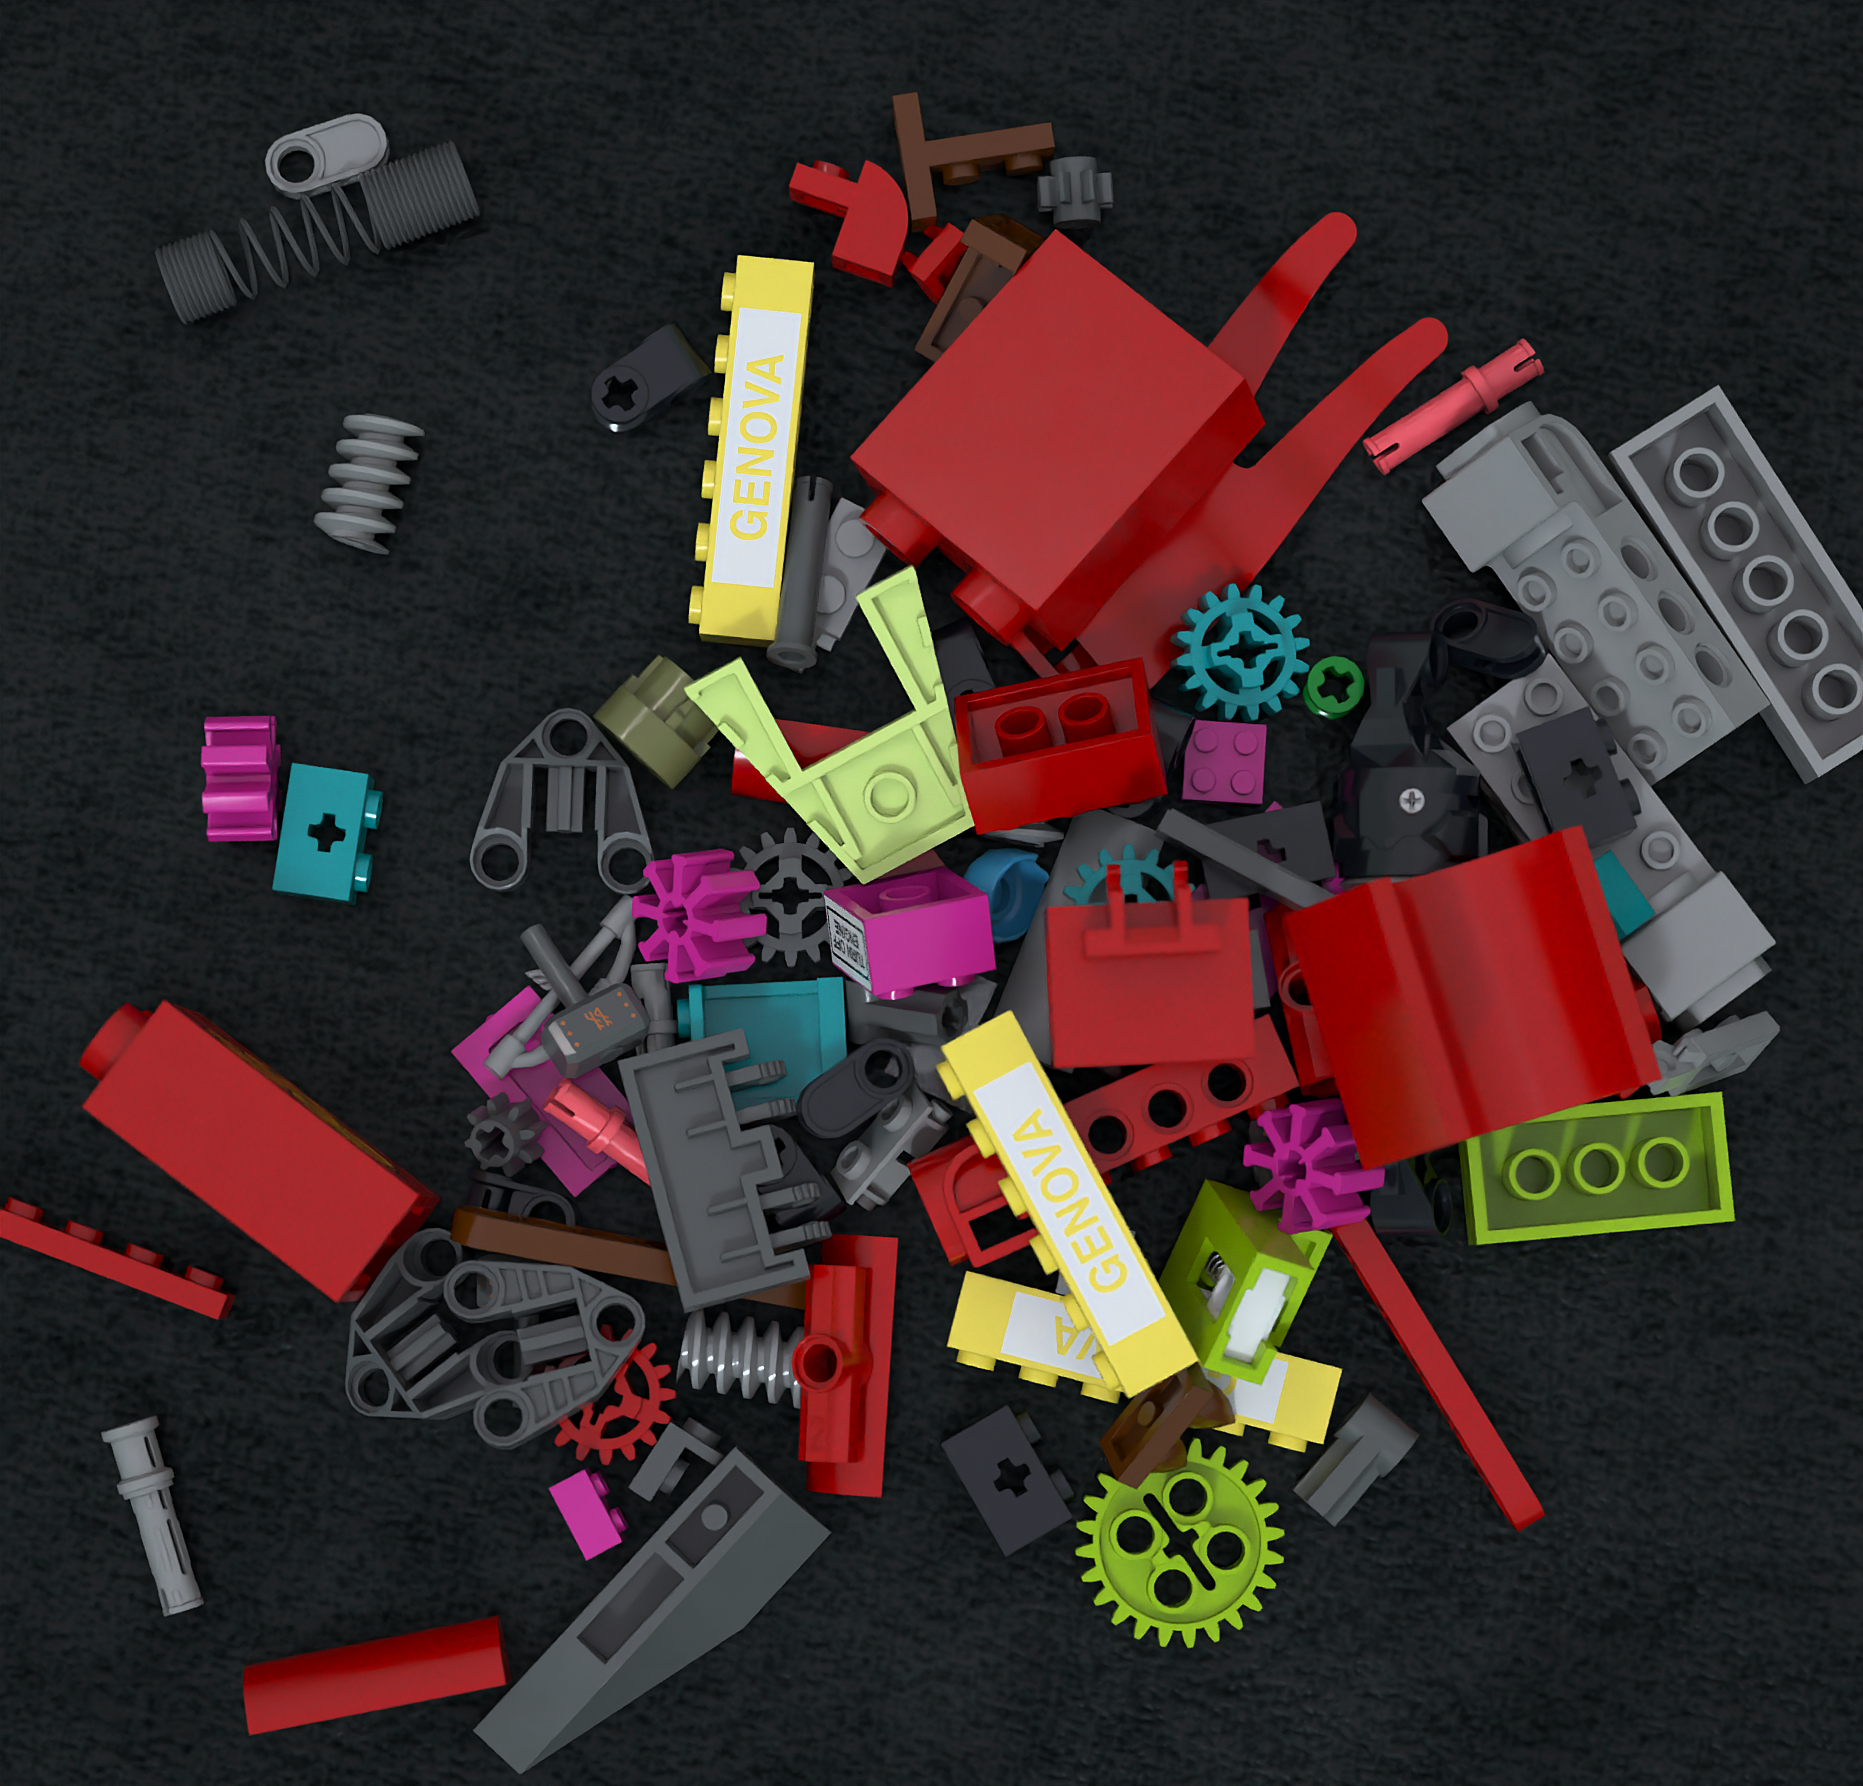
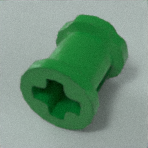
M1332 656L1322 659L1312 668L1307 676L1302 695L1305 705L1314 715L1335 720L1346 716L1358 704L1364 692L1365 682L1361 670L1354 662L1345 657ZM1328 673L1333 681H1339L1344 678L1348 683V687L1341 695L1342 703H1338L1333 695L1322 698L1318 690L1325 682L1323 674Z

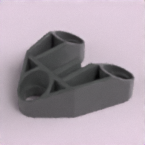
M572 708L559 709L549 714L500 763L471 849L469 860L473 874L482 885L489 890L497 892L512 891L522 885L527 878L531 865L532 833H535L537 770L548 771L545 831L559 833H584L586 772H597L595 831L598 834L599 874L606 886L616 894L635 896L643 893L652 885L649 878L643 876L635 884L624 885L615 881L610 873L611 859L616 853L624 849H633L640 852L646 859V865L651 861H656L630 768L588 715ZM568 720L582 724L587 731L588 737L583 750L572 756L559 754L554 750L551 743V735L554 728L561 722ZM496 845L510 846L518 855V869L507 880H492L483 870L484 855L490 848Z
M429 1228L412 1235L389 1259L352 1313L345 1386L351 1405L359 1413L375 1417L446 1420L475 1409L480 1398L495 1388L527 1381L530 1376L544 1373L547 1362L528 1366L526 1372L516 1379L508 1378L502 1373L499 1366L501 1351L506 1345L512 1342H519L517 1331L511 1330L498 1331L485 1337L462 1353H454L418 1382L416 1377L460 1343L455 1336L457 1333L451 1324L446 1323L439 1313H435L394 1347L391 1344L440 1304L438 1301L444 1297V1283L448 1274L436 1276L429 1270L426 1257L429 1248L439 1240H447L456 1251L455 1266L465 1261H474L472 1247L449 1239L451 1230ZM469 1274L462 1276L461 1279L457 1282L456 1287L459 1284H461ZM378 1369L384 1370L390 1389L388 1400L382 1406H375L369 1402L364 1389L368 1376Z
M479 1260L465 1261L456 1265L448 1273L444 1283V1297L450 1311L459 1319L469 1323H483L514 1317V1320L578 1305L580 1314L516 1329L525 1367L589 1352L591 1362L530 1376L527 1381L498 1387L485 1393L475 1407L474 1425L480 1438L488 1445L497 1449H513L523 1445L599 1400L636 1349L645 1331V1316L637 1301L631 1296L569 1266ZM469 1273L484 1275L492 1284L493 1293L490 1301L479 1309L462 1307L455 1298L457 1282L462 1276ZM611 1305H620L632 1312L635 1318V1327L633 1333L627 1339L612 1342L600 1335L597 1329V1319L605 1308ZM498 1400H510L516 1403L522 1411L523 1421L520 1428L508 1437L493 1435L485 1426L484 1416L486 1410L492 1403Z

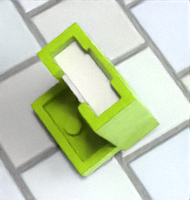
M1205 1179L1158 1281V1285L1204 1368L1262 1385L1277 1353L1274 1346L1281 1347L1333 1235L1328 1228L1292 1235L1278 1230L1277 1225L1279 1222H1282L1283 1211L1278 1209L1257 1211L1249 1192Z

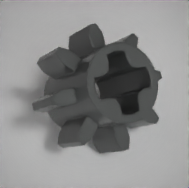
M1066 157L1051 161L1049 163L1050 176L1038 177L1039 213L1053 212L1054 227L1059 229H1082L1101 224L1100 209L1113 208L1112 173L1098 174L1097 159L1092 157Z
M500 1092L487 1101V1106L482 1105L468 1114L467 1119L475 1127L470 1138L464 1143L466 1147L472 1148L476 1158L481 1161L480 1168L482 1170H486L490 1166H503L507 1177H512L525 1168V1162L531 1164L544 1155L545 1150L537 1141L541 1136L542 1130L547 1128L548 1124L541 1121L537 1112L531 1107V1099L527 1098L523 1102L510 1103L507 1094Z

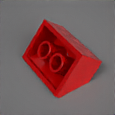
M1142 657L954 697L959 774L977 835L998 830H1014L1026 824L1059 817H1075L1092 810L1125 803L1136 804L1149 798L1168 795L1163 754Z

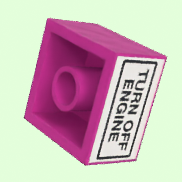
M945 866L873 880L864 885L859 883L824 891L833 965L872 995H876L877 998L891 1000L908 997L915 992L914 987L934 982L941 986L965 985L976 979L975 974L996 969L988 895Z

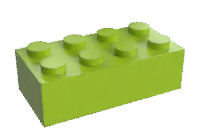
M1722 1092L1584 1104L1458 1142L1468 1245L1735 1221Z

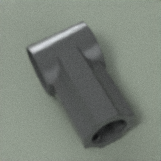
M843 974L846 1040L849 1042L863 1045L875 1039L890 1038L895 1041L904 1040L943 1046L960 1037L964 1026L968 1022V1002L959 995L956 988L925 984L914 987L915 992L908 997L886 1000L872 995L849 976Z
M1371 1392L1366 1394L1344 1418L1333 1433L1334 1441L1292 1488L1298 1496L1334 1527L1362 1497V1494L1378 1476L1383 1478L1405 1456L1419 1437V1434Z

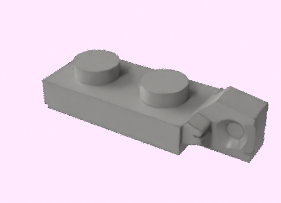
M842 497L828 522L812 646L814 650L818 645L831 652L837 640L841 641L859 606L855 594L869 587L888 550L859 521L858 517L865 509ZM805 668L791 670L803 674Z
M1763 1011L1741 1020L1737 1015L1730 1016L1719 1023L1714 1029L1704 1033L1699 1028L1693 1029L1682 1036L1673 1046L1658 1040L1652 1044L1663 1079L1647 1084L1651 1088L1650 1092L1653 1095H1657L1667 1091L1674 1097L1745 1071L1778 1034L1780 1026L1767 1011Z

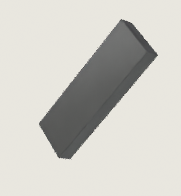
M1173 808L1171 811L1167 810L1154 836L1295 911L1336 896Z

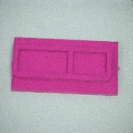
M528 985L497 1013L489 1015L484 1024L451 1052L490 1098H493L500 1092H505L509 1097L510 1103L523 1102L527 1098L532 1100L531 1107L537 1112L540 1120L548 1124V1127L542 1130L541 1136L537 1141L545 1150L541 1158L576 1198L607 1171L617 1167L618 1162L603 1151L599 1154H594L585 1147L587 1144L585 1138L551 1113H546L542 1110L546 1098L554 1087L560 1088L558 1083L563 1078L551 1059L534 1067L511 1069L502 1080L496 1078L482 1065L506 1034L512 1036L542 1000L532 987ZM549 1017L524 1045L527 1050L526 1052L542 1045L543 1027ZM599 1066L577 1078H571L575 1084L609 1109L616 1105L625 1111V1120L634 1126L627 1099Z

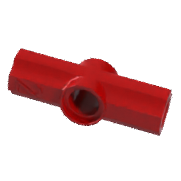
M1278 903L1274 909L1263 914V921L1301 1093L1303 1096H1317L1320 1099L1340 1095L1312 1005L1303 1006L1295 1002L1301 994L1308 992L1284 917L1296 911L1282 903Z
M808 1265L811 1279L806 1280L804 1339L794 1349L791 1360L792 1373L797 1383L802 1386L798 1460L858 1463L861 1388L865 1386L871 1377L873 1368L872 1354L867 1344L863 1342L866 1267ZM832 1350L837 1357V1368L833 1377H831L827 1366L828 1357Z

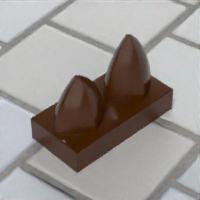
M1197 1361L1139 1392L1100 1439L1099 1443L1116 1480L1137 1490L1149 1474L1166 1473L1187 1466L1186 1449L1180 1439V1436L1187 1427L1199 1429L1218 1428L1235 1424L1236 1419L1233 1407L1227 1396L1219 1387L1206 1379Z

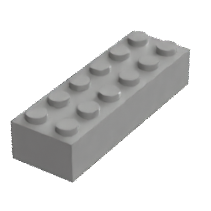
M1719 385L1610 452L1602 463L1771 704L1759 713L1803 782L1807 784L1863 750V609Z

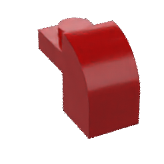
M867 160L863 166L858 183L848 181L849 172L827 162L814 161L812 168L797 163L789 184L790 200L845 218L832 253L833 267L892 288L908 241L907 205L903 193L895 180L881 167Z

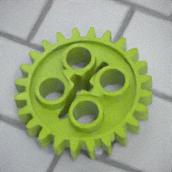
M1193 1437L1186 1451V1467L1166 1473L1149 1474L1137 1490L1100 1472L1097 1478L1107 1490L1103 1498L1092 1495H1085L1083 1501L1096 1511L1095 1519L1076 1521V1528L1091 1534L1092 1542L1076 1547L1075 1554L1081 1557L1094 1558L1095 1565L1086 1569L1080 1575L1083 1582L1102 1581L1104 1586L1096 1593L1092 1599L1093 1602L1098 1606L1114 1599L1117 1606L1113 1611L1111 1622L1114 1625H1118L1132 1615L1136 1618L1133 1636L1137 1639H1140L1150 1626L1157 1627L1160 1646L1166 1647L1173 1630L1181 1631L1186 1646L1192 1648L1195 1642L1196 1629L1204 1627L1210 1638L1217 1642L1220 1640L1218 1622L1224 1618L1238 1630L1243 1628L1241 1617L1237 1611L1242 1604L1250 1609L1261 1611L1263 1607L1252 1593L1256 1586L1275 1589L1276 1583L1263 1573L1264 1565L1283 1563L1284 1557L1267 1549V1542L1278 1539L1285 1534L1282 1528L1266 1526L1264 1519L1279 1509L1276 1502H1257L1255 1497L1264 1489L1267 1483L1262 1478L1247 1484L1241 1480L1248 1466V1462L1244 1459L1234 1463L1229 1469L1225 1468L1223 1463L1226 1448L1218 1445L1207 1459L1202 1457L1200 1439ZM1192 1478L1197 1480L1204 1490L1202 1506L1191 1514L1175 1512L1169 1503V1493L1172 1486L1182 1479ZM1151 1493L1156 1497L1179 1530L1185 1532L1191 1528L1194 1529L1196 1535L1191 1538L1189 1544L1215 1580V1587L1212 1590H1206L1179 1553L1175 1551L1165 1555L1163 1548L1170 1541L1165 1531L1144 1504L1143 1498L1146 1494ZM1131 1516L1145 1518L1152 1527L1150 1543L1145 1549L1138 1552L1124 1550L1117 1542L1116 1532L1119 1525L1124 1519ZM1220 1532L1236 1534L1242 1544V1552L1239 1559L1228 1567L1213 1565L1207 1556L1209 1540ZM1169 1569H1177L1187 1575L1190 1589L1183 1601L1167 1605L1156 1598L1154 1584L1162 1572Z

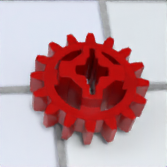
M602 1325L600 1335L609 1341L618 1342L615 1340L612 1325ZM628 1329L621 1341L627 1339L634 1329ZM651 1343L641 1350L636 1347L614 1378L617 1380L615 1391L623 1395L620 1405H608L604 1413L599 1414L600 1410L597 1409L599 1400L582 1409L584 1415L580 1422V1428L571 1417L559 1423L562 1430L557 1435L554 1443L558 1447H562L575 1440L579 1443L576 1450V1459L585 1461L593 1449H598L602 1465H612L615 1449L621 1448L629 1461L638 1458L635 1442L640 1439L651 1446H655L659 1440L656 1433L651 1429L655 1422L669 1424L674 1419L669 1413L661 1410L662 1402L678 1398V1391L663 1388L661 1379L674 1371L672 1365H659L655 1367L651 1361L656 1356L660 1347L656 1343ZM589 1352L561 1358L562 1362L559 1367L546 1365L544 1373L577 1365L581 1360L589 1356ZM634 1361L640 1366L647 1378L649 1399L637 1394L630 1374L634 1367ZM624 1416L640 1421L633 1430L622 1436L610 1439L603 1438L612 1421Z

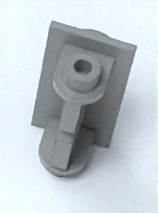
M914 1078L911 1085L902 1095L878 1111L877 1118L860 1138L849 1143L843 1149L836 1166L830 1172L846 1202L850 1205H853L856 1201L868 1211H872L877 1204L885 1206L889 1198L910 1175L906 1163L898 1158L900 1153L904 1150L915 1158L929 1153L940 1138L950 1129L947 1121L953 1116V1113L935 1098L929 1102Z

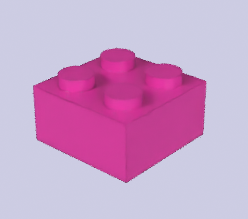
M1196 720L1190 741L1183 755L1180 803L1259 808L1262 805L1267 725Z
M589 1466L549 1488L586 1561L627 1538L624 1531L629 1528V1525L619 1506L611 1508L605 1496L610 1492V1489L600 1470L593 1473Z

